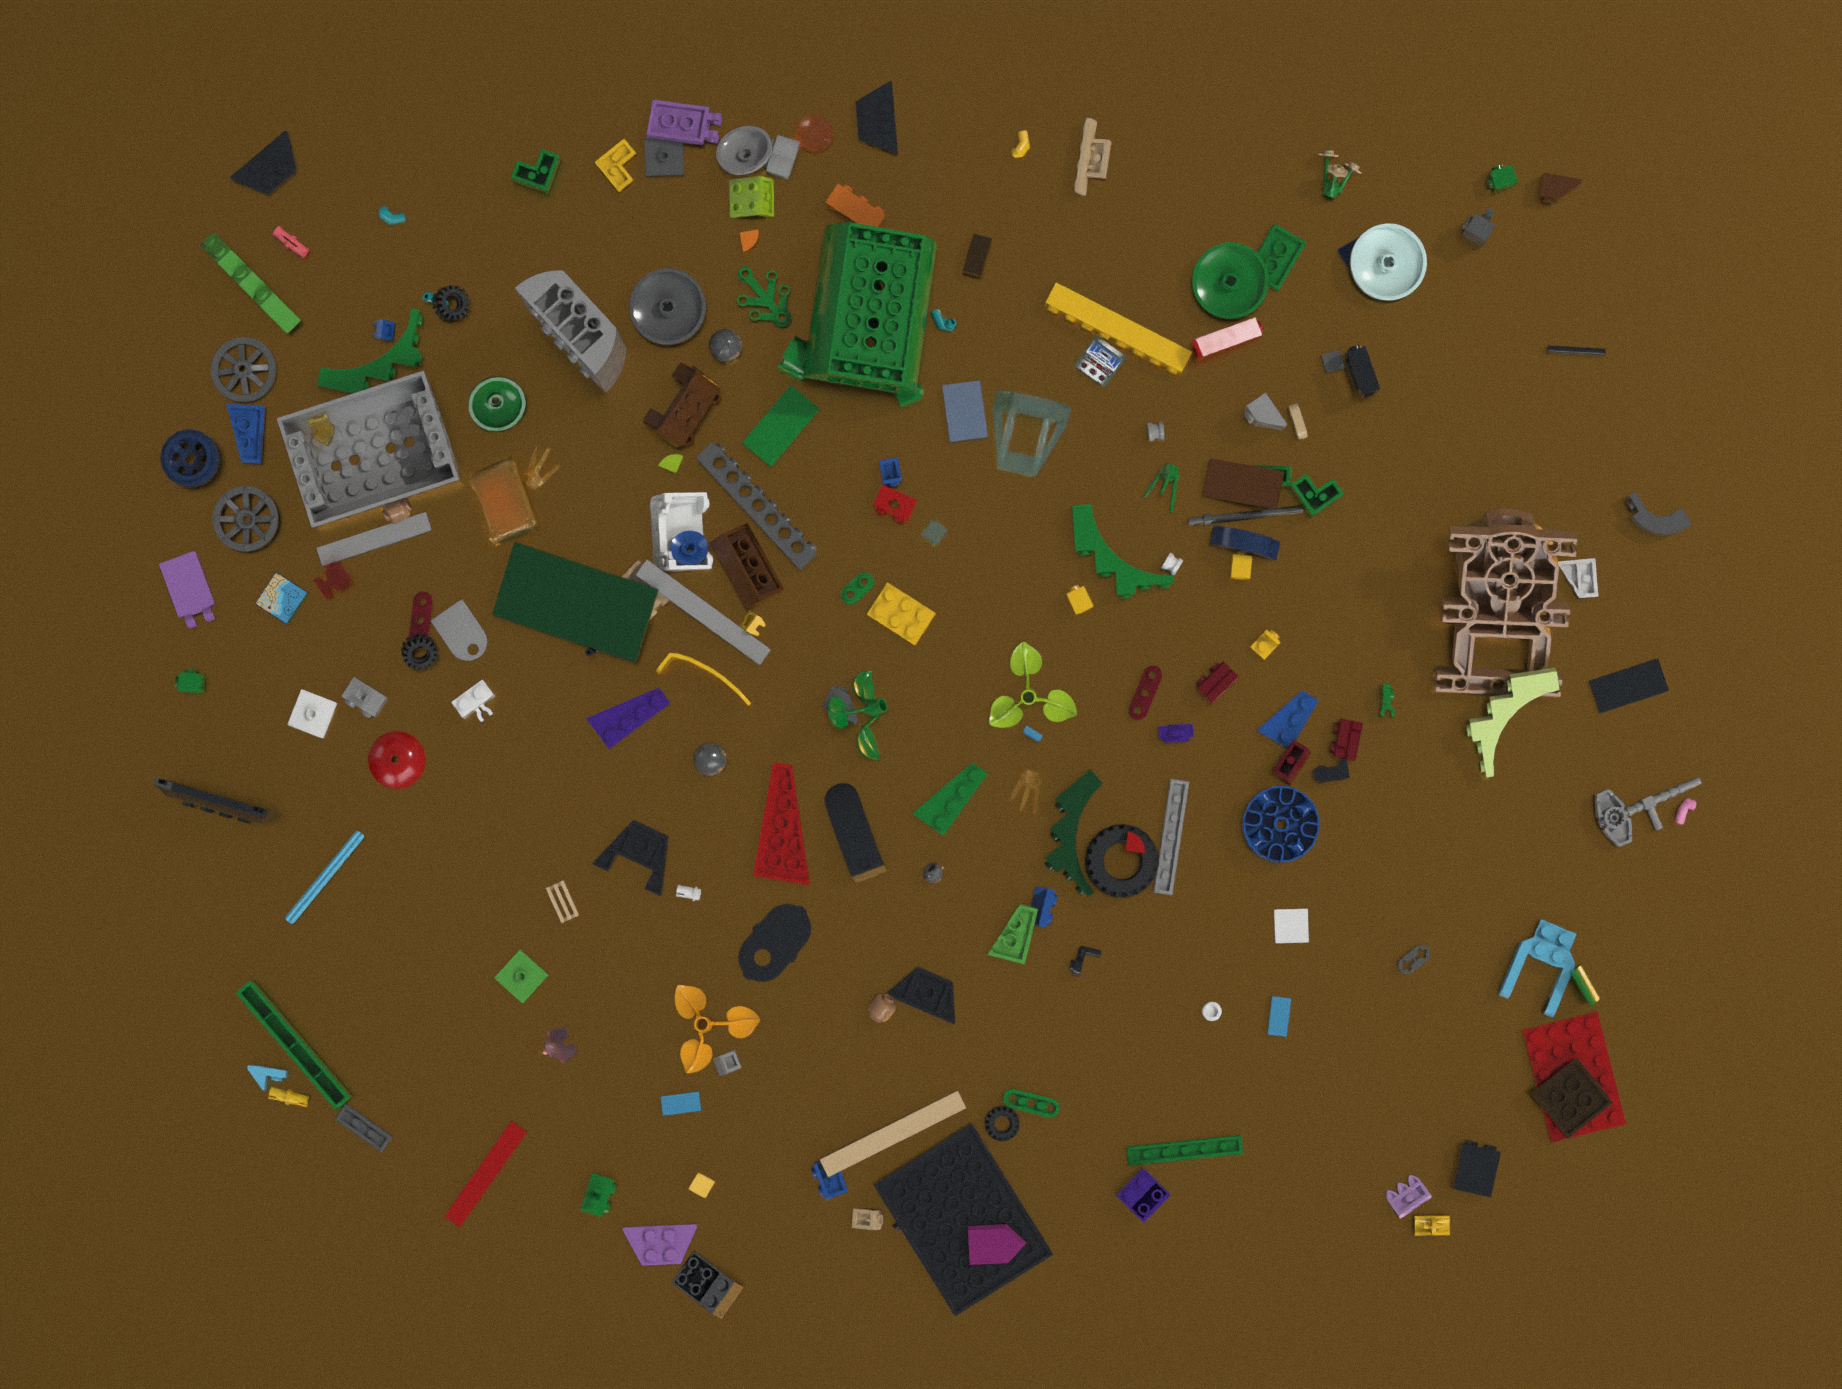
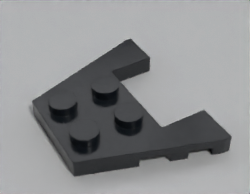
M633 820L602 854L595 859L593 865L609 871L616 854L628 858L653 870L645 889L661 896L669 836Z

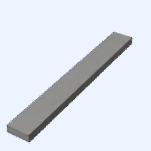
M646 560L635 574V576L649 586L659 589L658 592L758 665L762 663L771 649L650 561Z

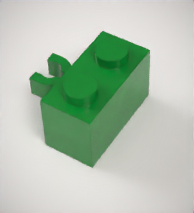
M593 1172L580 1210L603 1217L604 1213L608 1214L611 1206L608 1200L610 1195L614 1196L617 1184H614L615 1179Z

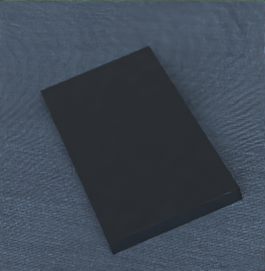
M1658 658L1589 681L1599 713L1669 691Z

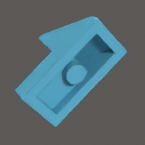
M248 1065V1071L263 1091L267 1089L269 1076L274 1081H282L283 1078H288L289 1070Z

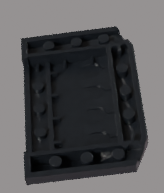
M155 778L154 786L158 787L165 796L183 801L182 805L193 808L194 805L201 806L200 810L209 813L215 810L220 812L219 816L230 818L232 815L238 817L237 821L247 824L249 821L265 824L275 820L277 812L231 800L169 780Z

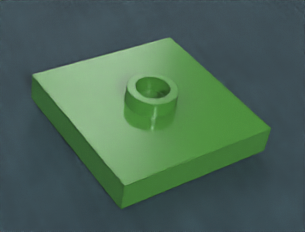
M520 949L494 978L523 1004L549 974Z

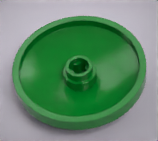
M1227 242L1213 246L1199 258L1193 271L1192 286L1197 301L1208 313L1222 319H1239L1251 314L1261 305L1268 291L1269 275L1263 259L1256 251L1240 243Z

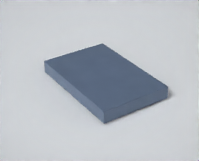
M980 380L942 385L950 443L988 438Z

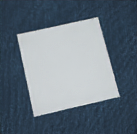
M1308 909L1274 910L1275 943L1309 942Z

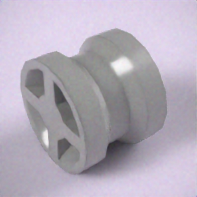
M1159 421L1157 424L1147 423L1149 442L1154 441V439L1165 440L1163 421Z

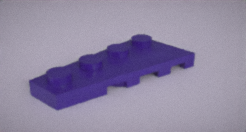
M657 688L586 719L606 746L611 749L668 706L670 701L661 689Z

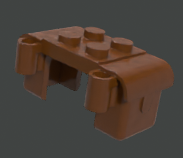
M680 363L672 374V377L684 384L665 414L663 415L650 408L643 419L644 425L674 447H681L684 444L690 445L693 442L694 438L691 434L711 403H718L720 400L718 384L694 365L691 368L684 363Z

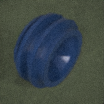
M186 429L177 431L167 439L162 447L160 460L162 469L169 479L180 486L193 488L202 486L213 478L218 470L220 457L218 448L210 437L200 431ZM187 442L188 448L182 449L181 445ZM202 444V450L197 451L196 445ZM174 454H179L180 456L177 461L173 460ZM190 455H195L196 457L193 459V464H188ZM203 457H207L206 464L202 463ZM180 467L185 468V472L183 474H180L178 472V469ZM199 469L200 472L193 475V470Z

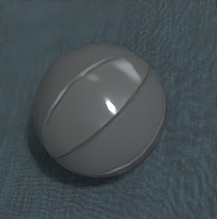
M720 329L711 336L709 350L716 360L730 362L740 355L742 341L735 331Z
M704 743L693 754L694 766L702 775L715 776L726 766V753L716 743Z

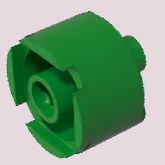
M795 335L794 340H791L782 356L783 362H779L777 369L796 380H803L807 341Z

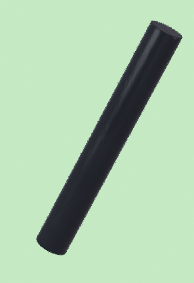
M1548 345L1547 352L1605 356L1606 349Z

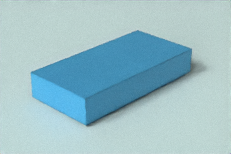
M1272 996L1268 1035L1287 1037L1291 998Z
M699 1091L661 1096L663 1116L702 1111Z

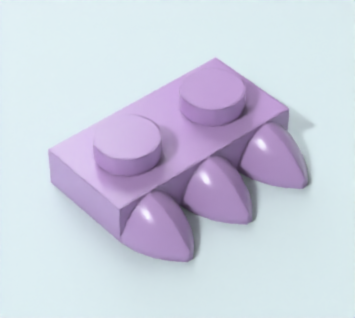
M1409 1175L1408 1182L1410 1187L1404 1183H1398L1399 1195L1394 1191L1387 1190V1200L1400 1219L1432 1198L1424 1184L1416 1176Z

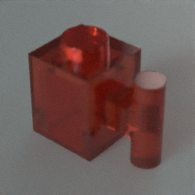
M335 561L326 566L327 570L324 574L328 580L323 582L320 576L314 580L326 599L333 596L329 590L330 588L334 587L337 592H341L355 582L341 562L336 563Z

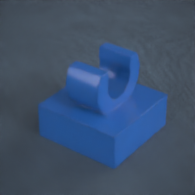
M377 319V322L373 323V326H376V333H372V336L384 341H393L395 322Z

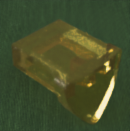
M326 413L308 419L309 426L316 440L325 446H329L334 438L335 426L330 422Z

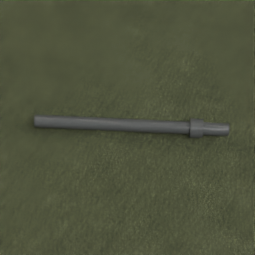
M1299 505L1277 508V510L1263 509L1219 515L1203 514L1201 517L1188 518V524H1204L1206 526L1216 522L1303 513V507Z

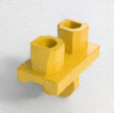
M1449 1215L1414 1216L1415 1236L1450 1235Z

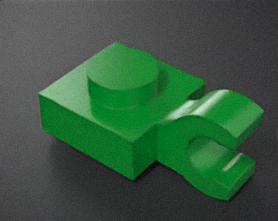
M1391 684L1381 685V717H1384L1385 710L1391 712V717L1395 716V710L1390 706L1391 700H1394V689H1391Z

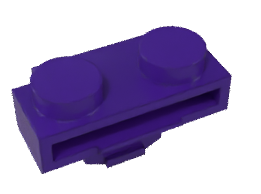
M1193 724L1159 726V740L1164 739V743L1189 741V737H1194Z

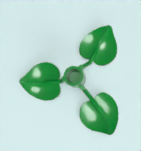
M864 671L854 677L853 690L855 695L861 698V702H864L866 705L863 708L846 711L843 700L838 696H834L828 701V716L831 723L837 728H844L848 725L846 715L865 711L868 716H872L860 728L861 733L857 735V746L863 756L879 760L881 758L876 740L868 726L875 719L880 718L879 714L887 712L888 706L885 699L875 698L872 671Z

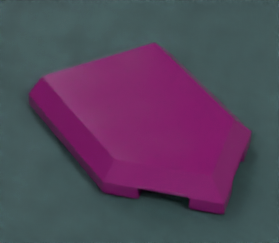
M1007 1224L968 1226L969 1265L1009 1263L1027 1242Z

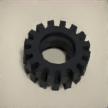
M450 285L442 287L434 294L436 298L432 302L436 305H433V309L437 308L436 315L440 314L439 318H445V321L462 318L470 308L467 306V304H470V300H466L469 296L468 294L464 295L465 290L460 289V286ZM448 296H453L456 299L457 306L454 310H450L446 306V298Z
M417 633V637L412 634L411 639L407 637L406 642L403 641L401 652L406 665L408 664L409 668L412 669L414 667V670L418 671V667H420L422 671L424 666L428 669L430 668V663L432 665L435 663L434 659L437 660V649L431 637L428 638L426 634L422 636L421 633ZM422 646L426 648L427 651L424 656L414 657L412 655V651L416 647Z
M999 1106L992 1109L986 1116V1131L991 1138L997 1141L1010 1140L1015 1137L1019 1130V1118L1011 1108ZM1000 1116L1007 1117L1010 1121V1126L1006 1131H999L995 1128V1120Z

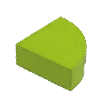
M679 454L669 455L658 466L676 474L684 456Z

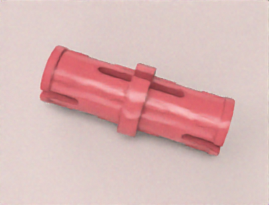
M280 226L272 233V236L282 242L286 249H291L302 259L310 250L296 240V236H291ZM285 237H286L288 240H290L293 244H295L297 247H295V246L292 245L289 241H287V240L285 239Z

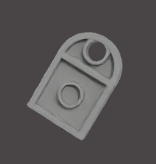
M463 599L431 620L446 645L457 658L464 661H473L480 658L486 651L488 643L486 633ZM472 644H476L479 648L476 655H470L468 652V648Z

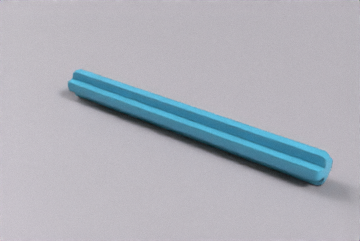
M356 830L285 916L289 923L293 924L362 841L364 835L360 831Z

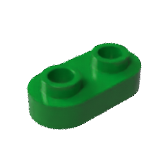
M867 572L858 574L842 589V601L848 605L857 603L872 589L874 585L872 575ZM863 578L868 580L867 585L861 584ZM852 591L854 596L848 598L847 592Z

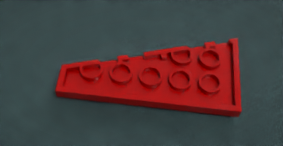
M773 762L753 876L810 886L792 765Z

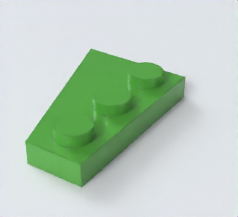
M1020 903L988 955L1025 965L1039 908Z

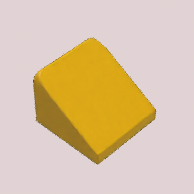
M698 1172L689 1190L706 1198L715 1181Z

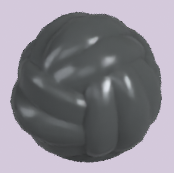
M931 863L924 868V880L929 883H938L942 880L943 867L941 865Z

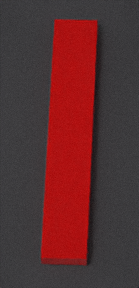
M513 1121L509 1123L444 1217L458 1227L462 1226L527 1131Z

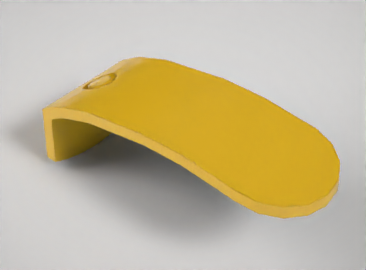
M669 653L656 670L658 674H661L673 659L692 663L719 678L737 693L748 706L751 705V702L724 676L691 657Z

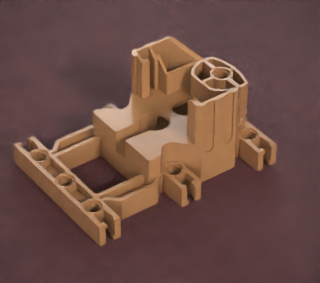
M1501 508L1486 511L1483 520L1468 526H1449L1448 548L1450 552H1455L1456 554L1454 566L1462 597L1442 596V622L1457 623L1455 625L1452 653L1453 663L1456 667L1436 666V677L1434 680L1436 692L1510 694L1512 692H1508L1507 687L1510 674L1548 669L1552 637L1547 626L1568 627L1569 619L1567 615H1570L1568 602L1553 601L1556 599L1559 564L1556 556L1576 557L1575 545L1578 542L1576 531L1544 530L1534 523L1531 513L1518 509ZM1571 542V545H1563L1561 543ZM1447 608L1457 609L1456 611H1445ZM1542 612H1548L1546 615H1540ZM1554 613H1566L1563 616L1553 615ZM1475 637L1530 639L1527 670L1472 668ZM1557 671L1558 683L1562 686L1561 672ZM1440 678H1447L1450 680H1440ZM1458 678H1463V679H1464L1463 681H1460V682H1457V681H1456ZM1496 680H1502L1500 683H1494ZM1561 690L1541 696L1561 697Z

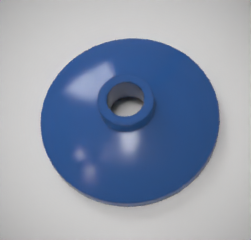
M684 531L673 538L670 551H672V556L677 563L681 565H696L707 556L708 542L699 532Z

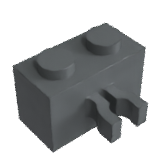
M1488 208L1483 216L1477 213L1473 217L1469 216L1461 228L1464 230L1462 236L1481 247L1496 226L1489 221L1495 211Z

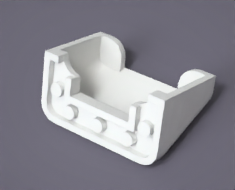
M707 492L663 493L651 498L653 562L662 571L679 572L712 569L713 557L709 551L705 559L696 565H681L677 563L672 556V551H670L673 538L681 532L696 531L703 535L702 513L709 508Z

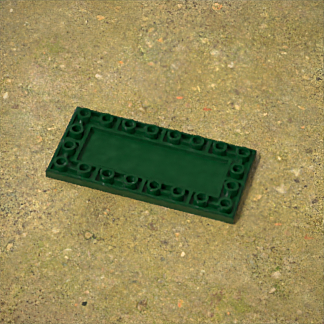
M514 542L492 615L636 663L659 589Z

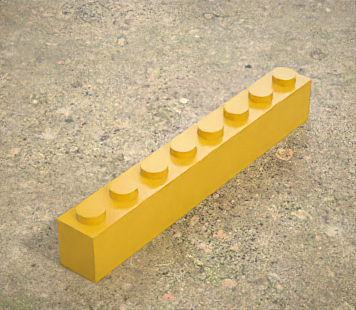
M1055 283L1045 303V306L1048 307L1047 310L1054 314L1059 312L1065 315L1064 318L1072 323L1075 321L1081 323V327L1087 331L1095 330L1101 338L1105 340L1110 338L1116 341L1115 344L1123 349L1126 347L1132 349V353L1138 357L1146 356L1150 359L1149 362L1156 366L1161 364L1167 367L1166 370L1174 375L1182 373L1192 354V351L1058 283Z

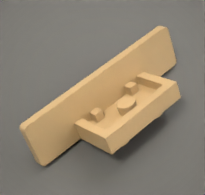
M1086 118L1083 125L1084 134L1080 144L1081 153L1080 159L1077 162L1078 172L1077 178L1074 181L1075 193L1081 196H1086L1089 178L1106 179L1112 142L1105 139H1095L1097 121L1092 118Z

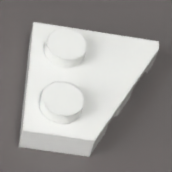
M1595 558L1558 561L1561 570L1579 598L1599 597Z

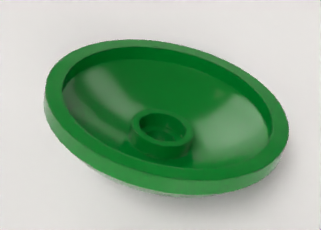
M492 376L483 379L472 389L468 399V409L471 418L478 426L488 431H503L513 427L523 416L526 406L525 396L521 387L512 379L503 376ZM498 397L497 401H492V398Z

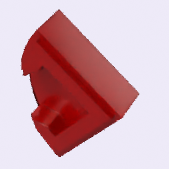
M1128 832L1125 851L1145 853L1144 843L1139 836Z

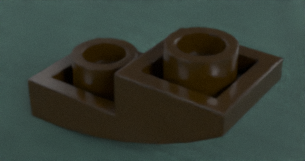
M973 234L963 273L982 277L992 238Z

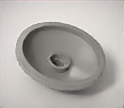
M743 126L727 133L719 142L716 150L718 163L722 169L731 174L744 175L760 169L769 160L772 153V141L769 135L759 127Z

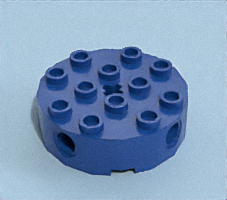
M1273 786L1257 793L1247 804L1242 816V833L1248 847L1258 857L1270 862H1290L1304 856L1314 846L1319 833V814L1314 803L1302 791L1289 786ZM1278 819L1279 821L1284 820V829L1276 827Z

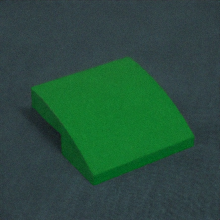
M1579 964L1570 971V974L1587 1003L1592 1006L1601 997L1583 966Z

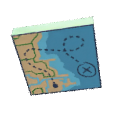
M275 572L255 604L288 625L308 595V592Z

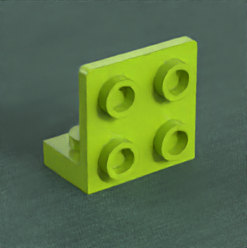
M757 176L729 181L731 218L755 215L767 218L774 217V179Z

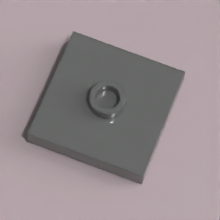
M645 138L646 177L684 175L683 142Z

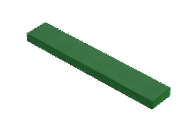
M1241 1135L1127 1146L1126 1150L1128 1166L1240 1155L1243 1154Z

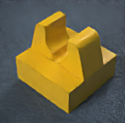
M749 611L739 627L750 634L758 636L760 633L756 631L757 626L765 627V623L760 616Z

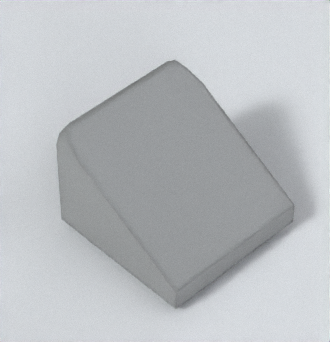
M735 1050L713 1058L719 1076L741 1068Z

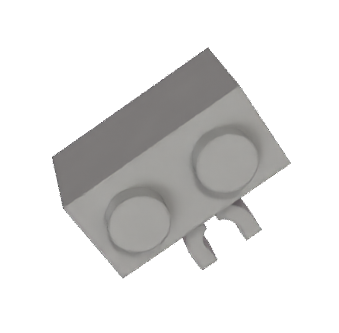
M353 677L341 696L346 699L344 703L352 708L355 705L361 708L360 713L368 718L371 716L377 717L388 700L386 696Z

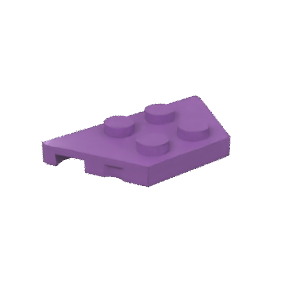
M697 1224L623 1227V1232L642 1266L681 1264L697 1229Z

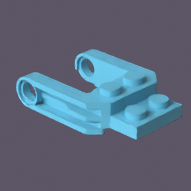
M1540 919L1533 937L1519 942L1498 995L1509 998L1527 954L1551 966L1560 967L1561 969L1549 995V1003L1545 1012H1543L1544 1015L1552 1018L1571 977L1570 971L1576 965L1570 949L1577 934Z

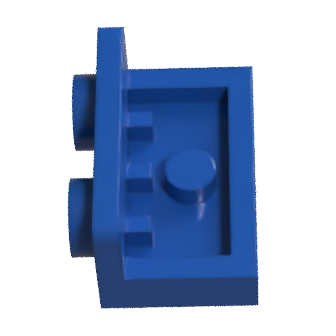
M1039 886L1035 887L1031 906L1039 908L1036 926L1046 928L1047 924H1051L1053 914L1050 913L1051 905L1055 906L1058 896L1054 894L1055 890Z
M820 1161L813 1163L814 1167L811 1168L814 1179H819L820 1186H818L821 1197L825 1196V1199L828 1200L848 1192L841 1171L828 1177Z

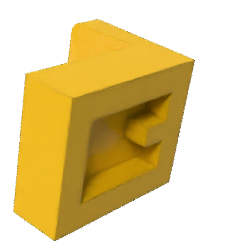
M1266 629L1250 648L1265 660L1281 643L1278 640L1280 637L1273 630L1269 632Z

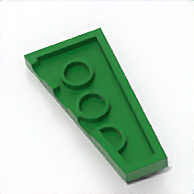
M972 762L912 814L944 836L988 773Z

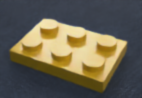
M888 582L867 613L869 617L913 645L917 644L936 614Z

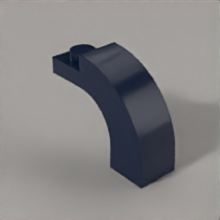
M1214 525L1210 544L1276 560L1280 541L1246 530Z

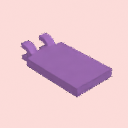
M653 100L647 138L704 145V140H707L708 142L718 144V131H709L710 123L721 126V113H710L709 107Z
M196 551L160 563L159 566L179 618L185 617L187 627L191 629L197 626L193 615L203 612L205 621L215 620L211 606L216 604Z

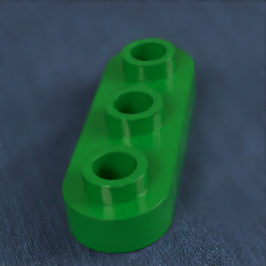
M1009 1089L1003 1096L1005 1105L1012 1109L1048 1118L1057 1116L1060 1111V1105L1055 1099ZM1010 1095L1016 1096L1015 1102L1009 1100ZM1031 1099L1035 1101L1033 1107L1028 1106V1101ZM1052 1104L1054 1106V1109L1051 1112L1047 1111L1046 1109L1047 1105Z

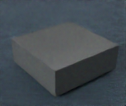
M1340 350L1321 355L1326 374L1345 369Z

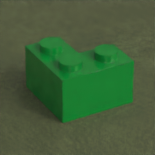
M541 149L535 166L517 160L511 180L514 183L549 194L561 157L558 154Z
M1305 474L1289 486L1311 518L1344 495L1334 478L1317 489L1309 476Z

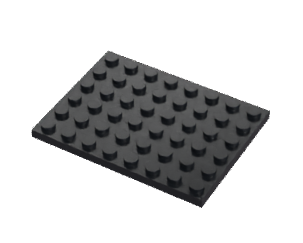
M972 1123L873 1184L954 1316H957L1053 1255ZM1007 1224L1027 1242L1009 1263L969 1265L968 1226Z

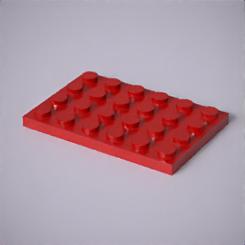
M1597 1011L1522 1030L1537 1088L1577 1057L1613 1102V1104L1570 1138L1626 1124ZM1542 1108L1550 1142L1566 1139Z

